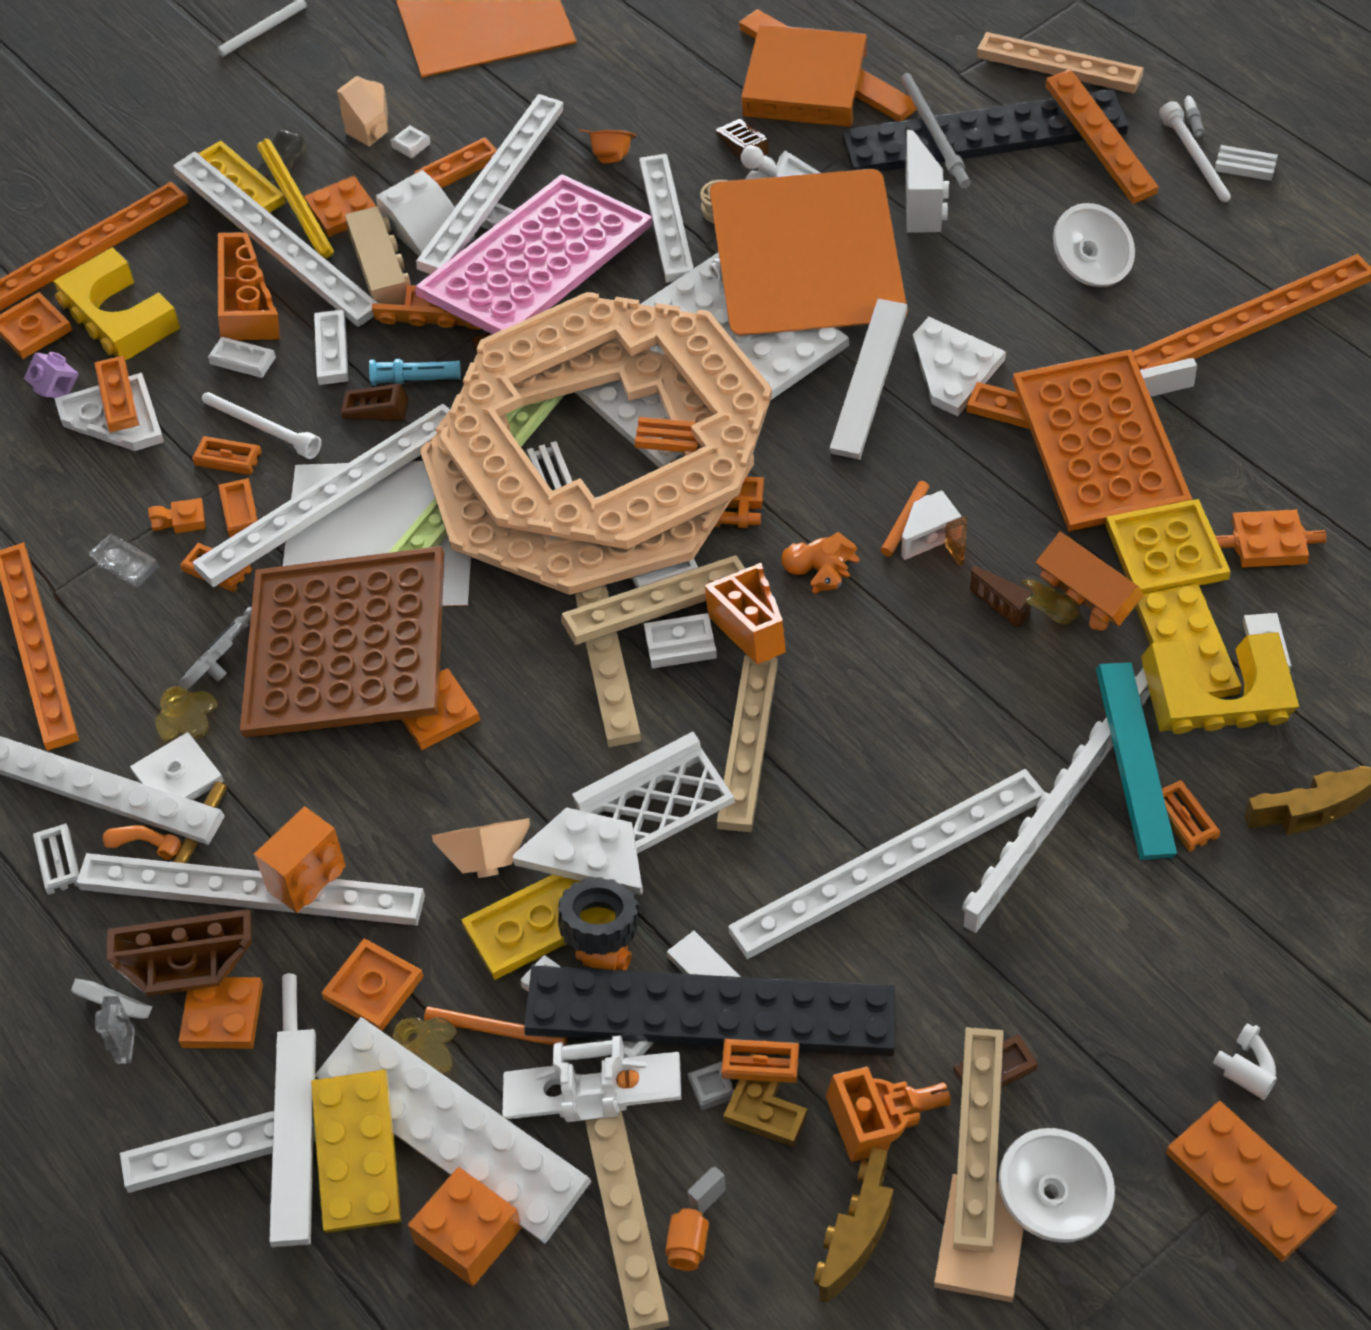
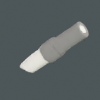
M1187 96L1184 100L1188 123L1191 125L1194 136L1201 137L1205 131L1201 122L1200 111L1193 98Z

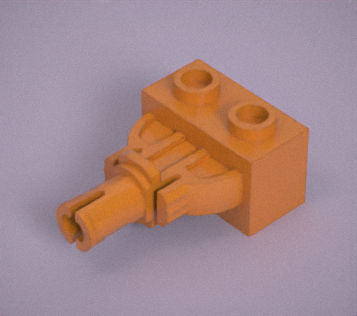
M868 1066L833 1075L826 1093V1099L851 1163L870 1158L872 1147L888 1152L891 1142L901 1136L906 1128L920 1123V1112L950 1106L949 1091L943 1092L947 1089L946 1084L941 1082L937 1085L914 1090L905 1081L893 1084L886 1080L873 1079Z

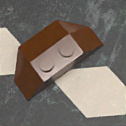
M247 909L107 929V962L146 996L220 986L252 944L251 910Z

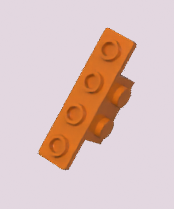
M407 285L404 305L372 304L375 320L384 324L408 322L414 326L437 324L444 328H452L454 325L467 326L474 330L481 329L416 296V286Z

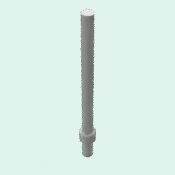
M910 73L903 74L901 81L945 158L947 170L950 175L955 176L961 188L969 187L971 181L965 172V164L961 157L954 153Z

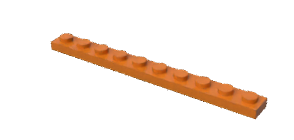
M1356 254L1133 351V355L1140 370L1185 359L1199 358L1371 282V266L1359 254Z

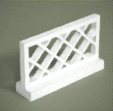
M694 732L572 794L577 810L597 815L604 811L612 812L615 819H620L621 814L638 817L634 827L637 854L735 803L734 796L702 750L700 741ZM698 762L704 767L701 778L684 775L686 768ZM663 780L675 781L671 794L654 791L656 784ZM681 783L698 786L694 798L677 795ZM705 787L719 790L722 794V797L712 802L701 800ZM634 795L645 797L641 810L625 807L626 800ZM651 798L668 802L664 814L647 811ZM674 803L691 806L689 814L682 818L670 816ZM644 819L661 822L659 830L651 834L640 832Z

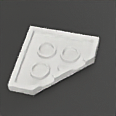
M928 317L913 334L912 343L915 352L917 351L924 381L928 386L931 404L956 416L967 406L976 383L985 384L1005 361L1006 351L931 317Z
M142 373L129 376L140 426L110 433L99 385L55 398L59 416L65 428L133 451L164 443Z

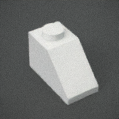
M942 490L932 495H926L914 502L902 534L901 556L904 560L960 537L961 515Z

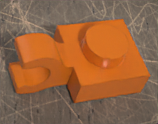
M202 498L171 502V509H166L162 506L148 508L149 520H151L153 531L173 527L175 534L206 529Z

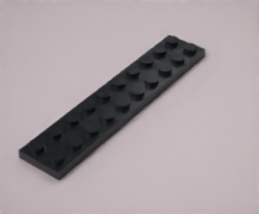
M1114 89L1090 92L1091 97L1120 135L1127 134L1128 123ZM1054 98L934 116L954 153L960 156L961 159L1085 140ZM922 118L842 130V139L852 171L875 169L881 172L906 168L907 130L914 131L938 163L946 162Z
M531 965L524 1033L526 1036L612 1040L613 1036H621L622 1041H648L650 1043L724 1047V1039L799 1043V1051L894 1056L895 985Z

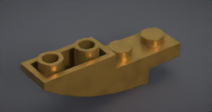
M1360 766L1353 770L1336 773L1333 771L1323 772L1313 777L1310 789L1296 788L1285 793L1272 795L1263 793L1249 798L1245 813L1248 829L1283 824L1286 835L1318 828L1344 817L1371 798V767Z
M872 1147L869 1161L862 1159L857 1182L863 1183L860 1195L853 1194L848 1215L839 1213L835 1227L829 1225L827 1228L823 1249L829 1250L826 1262H818L814 1277V1285L819 1286V1301L827 1303L857 1276L869 1260L884 1232L893 1206L894 1190L882 1186L887 1168L886 1150Z

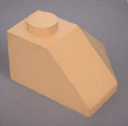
M355 76L337 90L346 134L367 146H371L388 132V106L384 85Z
M529 818L499 822L432 835L436 846L462 873L477 872L478 878L499 874V867L512 865L513 855L519 850L529 829L530 821Z

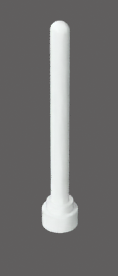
M1174 101L1166 103L1159 110L1160 119L1165 126L1174 128L1219 200L1224 203L1228 202L1231 195L1184 124L1182 108Z
M207 392L202 396V401L205 404L292 444L297 453L303 457L313 459L320 451V437L310 432L297 434L212 393Z

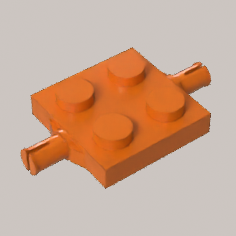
M1297 510L1233 513L1231 520L1233 535H1215L1220 548L1235 549L1240 556L1242 567L1308 564L1309 552L1307 544L1326 543L1325 530L1306 531L1300 523Z

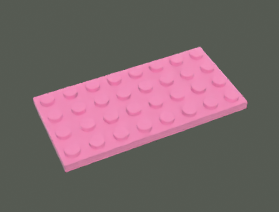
M561 175L416 285V296L491 334H495L554 306L652 226V216Z

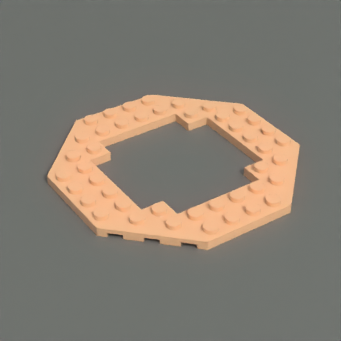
M586 292L480 340L475 360L469 365L463 379V388L453 402L449 412L450 418L446 427L443 426L439 437L441 445L497 526L629 549L739 496L772 398V387L710 311L684 312L680 310L679 306L656 303L655 307L640 305L639 300L622 297L608 300L599 298V294ZM616 337L631 356L658 344L713 414V416L691 425V433L702 448L596 499L581 478L552 491L500 418V416L523 406L522 397L513 385Z
M616 338L513 385L522 397L523 406L620 380L628 401L658 393L669 420L700 422L713 416L712 412L666 354L663 355L648 348L631 356ZM449 412L437 426V433L430 443L426 441L420 449L452 550L568 595L693 560L732 500L730 499L629 549L561 537L551 539L550 535L496 525L441 445L439 435L443 426L446 427L450 418ZM506 414L500 416L501 420L510 431V426ZM685 451V453L683 452V455L686 456L691 454L692 452ZM752 455V458H751V461H750V464H749V467H748L746 476L748 475V473L750 472V470L752 469V467H753V465H754V456H753V455Z

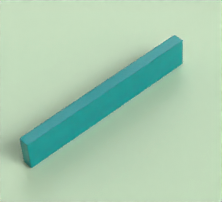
M1132 663L1099 664L1096 668V673L1139 859L1173 858L1177 851Z

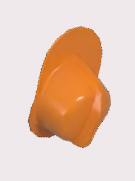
M578 129L580 132L589 133L593 154L602 163L607 164L620 162L623 157H626L631 139L637 137L635 133L620 130L588 131Z

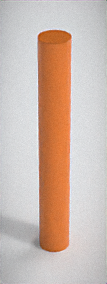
M919 481L881 548L883 555L891 557L902 538L914 502L924 497L929 489V485L925 481Z

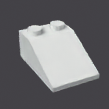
M907 130V232H941L942 220H947L948 204L943 203V199H948L949 181H943V169L914 131Z
M423 170L376 195L381 216L388 217L391 231L418 256L422 254L455 209L439 184ZM475 235L471 238L469 243L475 240Z

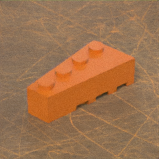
M218 233V321L220 338L225 337L233 340L280 339L278 313L273 306L271 294L264 282V276L258 266L257 257L248 233Z

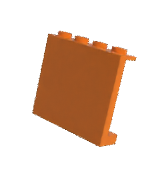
M759 24L741 97L743 116L851 127L853 103L863 56L866 57L867 34Z

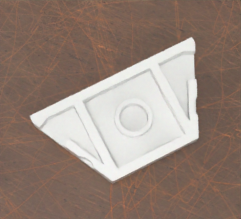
M565 808L513 855L515 866L579 881L587 878L596 879V877H603V879L608 880L613 879L619 884L623 883L626 885L627 889L634 894L642 895L643 892L632 822Z

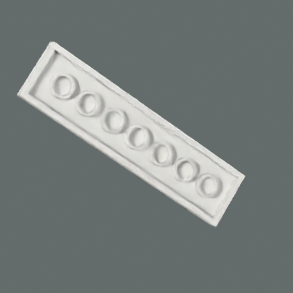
M361 1017L315 1074L317 1079L386 1069L389 1082L393 1134L450 1176L458 1166L517 1208L521 1227L546 1244L591 1183L589 1177Z

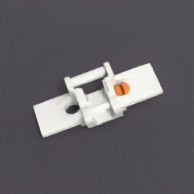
M613 1036L611 1041L564 1046L563 1043H554V1066L504 1072L503 1117L505 1119L559 1114L560 1118L564 1117L566 1122L617 1117L619 1111L627 1110L629 1105L681 1100L679 1052L624 1058L621 1036ZM612 1055V1057L605 1058L602 1061L601 1073L576 1075L573 1065L565 1063L567 1060ZM556 1084L561 1085L562 1094L556 1097L546 1095L549 1087Z

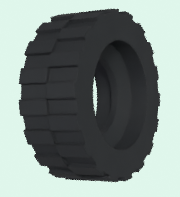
M596 877V879L587 878L581 882L573 883L569 889L566 888L563 896L559 899L558 927L561 937H564V942L567 945L573 946L575 950L583 951L590 955H606L609 952L619 951L623 946L626 947L629 941L635 937L637 930L638 903L635 900L634 893L629 891L623 883L619 884L616 880L603 879V877ZM600 907L615 912L616 918L610 923L598 925L582 921L580 914L586 909Z

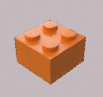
M305 806L254 853L267 891L295 913H298L305 905L311 904L318 896V893L330 881L336 880L346 867L335 828Z
M459 1166L408 1224L414 1244L472 1287L522 1229L519 1224L521 1221L517 1208Z

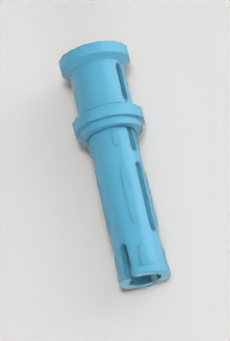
M374 359L369 361L371 387H376L377 383H396L402 385L405 381L461 380L460 360L404 363L400 359H395L394 362H376Z

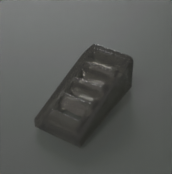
M280 129L272 141L279 156L285 155L284 158H280L288 172H290L308 148V144L302 135ZM262 159L256 171L268 181L277 183L273 174L267 172L269 167L265 160Z

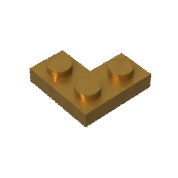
M739 1079L723 1117L724 1123L795 1147L808 1116V1109L776 1098L775 1096L781 1082Z

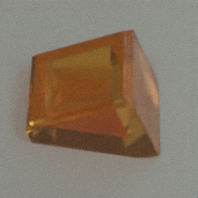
M967 516L948 522L945 526L944 544L959 566L964 565Z

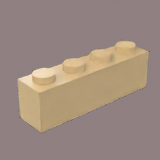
M378 206L345 214L349 235L371 298L380 304H405L406 287L411 285L408 273L402 274L405 266L401 253L395 254V252H398V247L394 234L388 235V233H391L388 217L381 216Z

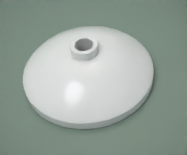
M1083 203L1069 208L1058 219L1053 233L1054 249L1061 265L1072 277L1089 286L1107 287L1118 283L1129 273L1134 263L1135 246L1128 227L1118 215L1101 205Z
M1044 1128L1024 1134L1009 1147L999 1169V1189L1007 1210L1024 1229L1042 1239L1054 1242H1074L1084 1239L1097 1231L1111 1212L1115 1189L1108 1164L1092 1144L1069 1131ZM1044 1190L1051 1191L1055 1199L1047 1198Z

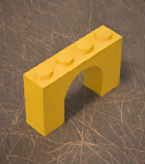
M113 247L54 280L57 289L55 297L63 309L68 308L74 320L78 324L83 323L87 332L94 340L97 338L100 340L102 347L108 355L113 354L115 357L124 356L126 361L180 329L175 308L159 292L124 311L106 312L98 309L107 298L134 283L128 262Z
M1279 632L1247 635L1236 647L1235 650L1244 680L1243 697L1235 700L1216 698L1199 686L1191 670L1184 640L1151 643L1141 656L1159 731H1173L1174 734H1183L1195 728L1215 731L1227 725L1247 728L1259 722H1268L1269 725L1287 722L1289 717L1299 708V703Z

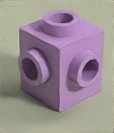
M35 353L24 379L34 387L33 391L44 397L57 398L70 394L79 373L65 362V357L58 353Z

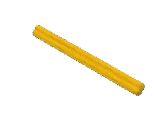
M269 139L259 142L257 145L259 152L316 252L324 259L333 256L334 250L274 145Z

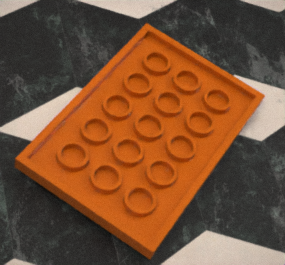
M1131 349L1013 374L1012 382L1068 532L1103 525L1106 522L1107 516L1192 500Z

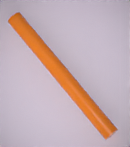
M427 1006L424 1014L425 1021L554 1046V1043H563L566 1046L568 1038L526 1036L524 1025L429 1006Z

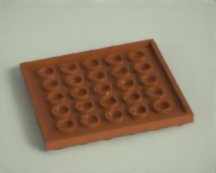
M442 546L256 569L240 732L243 737L438 715L445 560Z

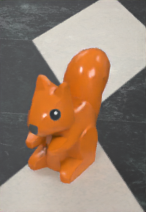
M837 532L830 537L814 540L808 545L804 542L793 543L782 552L781 564L792 575H803L813 568L816 569L818 573L810 582V585L813 586L812 592L816 594L820 591L839 588L842 585L841 577L848 578L850 576L845 562L858 563L860 558L854 553L857 550V546Z

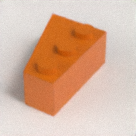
M1061 531L1036 561V564L1042 571L1040 577L1044 581L1066 592L1065 595L1076 604L1081 606L1083 603L1092 609L1091 613L1104 624L1110 621L1119 627L1144 596L1138 585Z
M761 563L705 585L709 618L756 664L769 661L776 656L786 653L783 620L776 601L771 595L770 586L764 576Z

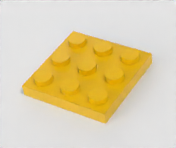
M1199 499L1106 517L1105 526L1125 575L1130 581L1138 585L1143 594L1196 583L1204 585L1229 580L1231 571Z

